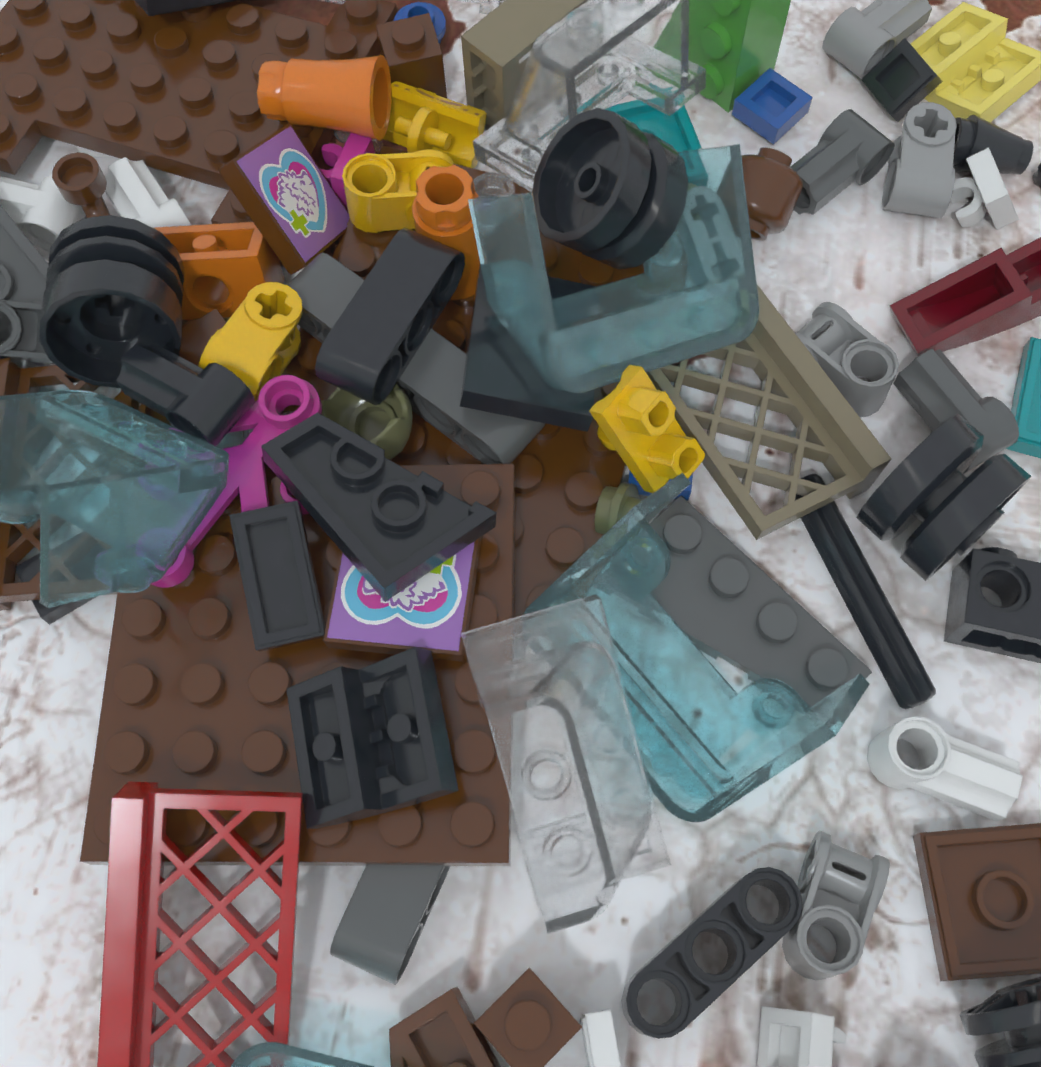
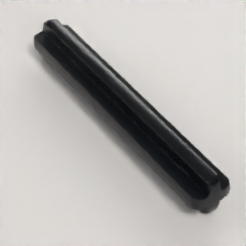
M816 473L801 478L826 485L822 477ZM796 494L795 501L804 496ZM835 501L801 517L898 705L903 709H909L929 701L936 694V688Z

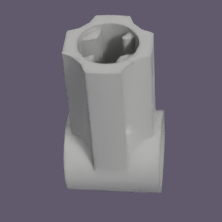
M875 0L862 11L856 7H850L838 16L831 25L823 40L822 48L862 79L904 38H908L927 23L932 7L928 0Z

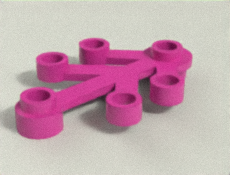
M281 375L269 380L262 387L258 400L255 401L253 406L228 432L254 429L241 445L175 459L156 456L149 458L140 466L137 473L138 483L152 499L157 501H167L174 498L181 491L183 485L213 479L173 529L155 528L144 533L136 541L132 550V563L135 569L150 584L156 587L168 588L178 585L189 576L194 565L192 551L238 493L240 494L242 512L270 506L261 446L317 412L321 414V399L313 385L292 375ZM290 405L300 406L291 414L281 415L282 411ZM185 439V441L192 449L196 451H204L190 443L187 439ZM170 472L168 479L163 484L152 486V481L157 474ZM281 481L280 494L285 503L298 501L292 498V493ZM301 505L302 513L309 514L307 510ZM178 555L177 560L170 568L159 571L160 563L165 557Z

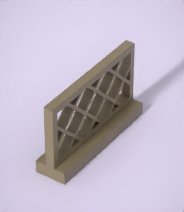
M748 272L728 280L723 294L623 336L621 348L633 365L643 367L657 390L666 391L676 407L675 419L687 437L697 440L705 453L704 460L702 461L703 465L756 540L844 495L851 499L867 491L892 460ZM715 318L729 337L728 343L724 344L694 335L696 326ZM656 342H661L682 348L679 365L674 366L654 360L646 347ZM690 351L723 360L720 378L686 369ZM732 363L753 369L762 381L761 390L728 381ZM682 385L715 394L712 413L687 407L680 397ZM724 397L757 406L754 425L721 417ZM767 409L787 415L797 428L796 438L763 429ZM716 432L750 442L746 463L722 456L714 445ZM759 445L792 454L789 475L756 466ZM803 457L823 463L835 481L827 485H821L799 478ZM752 481L784 490L783 507L765 516L750 495ZM796 494L804 496L795 501Z

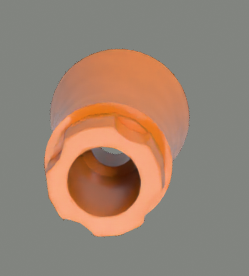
M383 55L345 60L290 59L288 62L265 61L259 70L257 89L260 112L265 114L268 119L288 121L291 125L350 132L380 141L387 132L391 113L392 87L388 62Z
M456 165L448 167L432 166L422 172L416 180L417 195L412 206L415 232L464 253L465 266L457 289L450 299L461 300L475 294L480 262L495 265L494 256L486 238L482 221L481 201L475 191L472 177L466 170Z

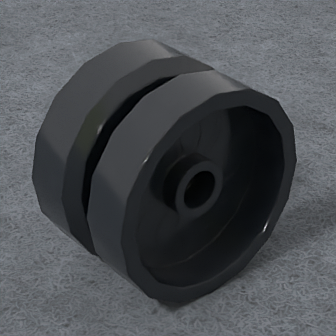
M595 108L580 113L557 132L544 151L534 176L531 197L534 222L544 237L581 252L583 255L618 270L637 267L660 251L674 233L686 204L689 182L684 159L672 145L651 133L641 131L636 124L613 111Z
M959 414L949 418L920 443L875 490L856 517L881 541L894 539L919 519L922 523L902 546L900 558L925 581L941 569L956 553L962 556L1002 517L1005 513L1002 508L1031 478L1030 474L1006 454L992 456L968 477L964 476L963 472L982 451L984 435Z

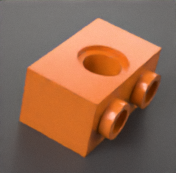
M254 222L154 228L160 231L177 248L184 266L182 320L190 321L201 318L214 309H217L223 318L231 317L246 298L248 292L256 285L265 282L284 284L285 278L280 261Z

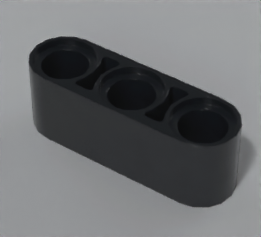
M404 227L399 230L324 340L316 360L315 371L317 377L373 405H380L393 390L457 289L465 266L464 253L409 228Z
M757 868L728 888L627 982L621 1001L623 1014L629 1025L638 1033L657 1039L673 1037L683 1031L796 924L800 918L803 904L800 890L794 880L785 872L775 868ZM761 885L767 887L778 899L779 912L773 924L767 925L758 922L747 909L746 897L751 886ZM700 932L716 934L724 941L727 947V964L716 975L704 972L698 967L693 958V943ZM649 980L664 982L670 987L675 996L674 1014L662 1025L649 1024L642 1018L638 1010V992L643 984Z

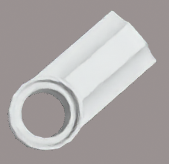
M124 157L108 165V172L105 176L107 181L105 192L118 215L124 218L136 219L152 228L191 225L178 202L174 198L170 200L167 198L143 160L132 161Z
M0 176V205L31 243L45 251L50 252V247L63 229L84 219L86 216L81 205L71 204L63 198L52 176L43 178L40 185Z
M918 716L904 718L875 736L868 747L867 761L871 772L879 782L890 788H912L995 821L1005 819L1011 806L1018 799L1023 778L1019 770L1020 762L949 736L938 724L928 718ZM898 738L910 742L917 750L919 756L917 769H912L905 765L899 758L896 749Z

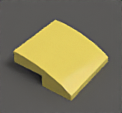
M965 2L958 5L911 43L914 49L943 81L924 99L928 102L943 105L951 111L955 118L967 119L970 115H976L990 123L1041 81V51L1005 38L1008 18Z

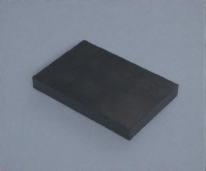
M480 262L475 286L460 407L588 432L593 419L589 410L594 405L598 287Z

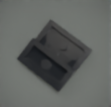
M413 647L359 670L340 666L286 688L307 829H318L350 822L459 791L432 651Z

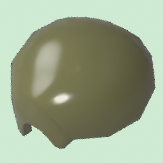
M397 384L380 405H373L340 388H337L327 400L321 401V415L384 449L385 458L392 460L403 451L412 429L413 415L408 395Z

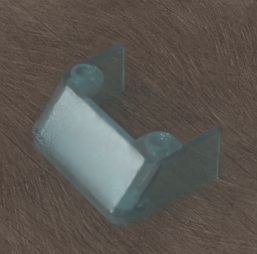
M740 144L677 151L684 159L689 181L685 208L672 236L656 255L643 263L644 274L551 299L533 193L484 196L468 199L488 303L500 322L550 387L571 393L588 392L620 381L622 372L629 365L641 366L645 372H649L741 342L753 332L759 318V298Z
M57 390L0 396V522L9 524L29 523L36 520L37 514H40V603L47 608L113 592L137 593L148 589L150 583L160 580L227 486L230 455L223 449L100 393L83 390Z
M681 473L635 505L524 611L521 627L529 648L664 807L682 820L704 822L835 737L870 684L860 673L811 708L792 687L777 679H757L738 693L731 687L650 594L667 577L671 559L665 542L649 525V522L691 484L688 478Z

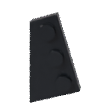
M318 412L261 446L265 463L385 602L496 527L497 512L477 501L471 506L444 491L443 482L423 471L418 476L385 458L384 449Z

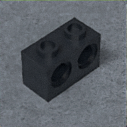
M973 548L952 571L944 642L1041 663V563L1017 558L1016 553L1004 548ZM981 587L993 590L1000 597L1003 607H998L988 602L982 594Z

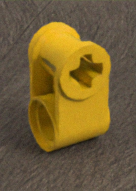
M430 149L412 153H366L352 158L344 167L342 175L350 221L356 228L370 233L401 230L404 227L415 229L412 206L417 195L416 180L427 167H448L454 165L452 158L444 152Z
M265 282L256 285L248 292L246 298L226 324L210 338L201 355L198 367L204 369L209 363L222 365L244 382L254 395L255 401H257L262 387L269 380L281 376L299 351L301 339L300 331L296 326L302 316V300L298 293L288 285L278 282Z

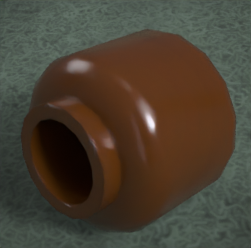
M763 147L760 148L758 155H742L733 161L721 192L729 203L740 235L764 241L767 239L768 234L780 233L787 227L801 194L803 182L797 172L790 168L792 159L785 153Z

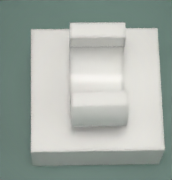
M989 147L966 158L974 179L968 177L956 179L951 197L952 204L966 197L973 198V201L968 206L955 212L961 227H970L979 223L985 217L987 210L996 230L1019 220Z
M762 1006L757 1067H832L833 1043H845L846 1034L841 1029L834 1027V1016Z

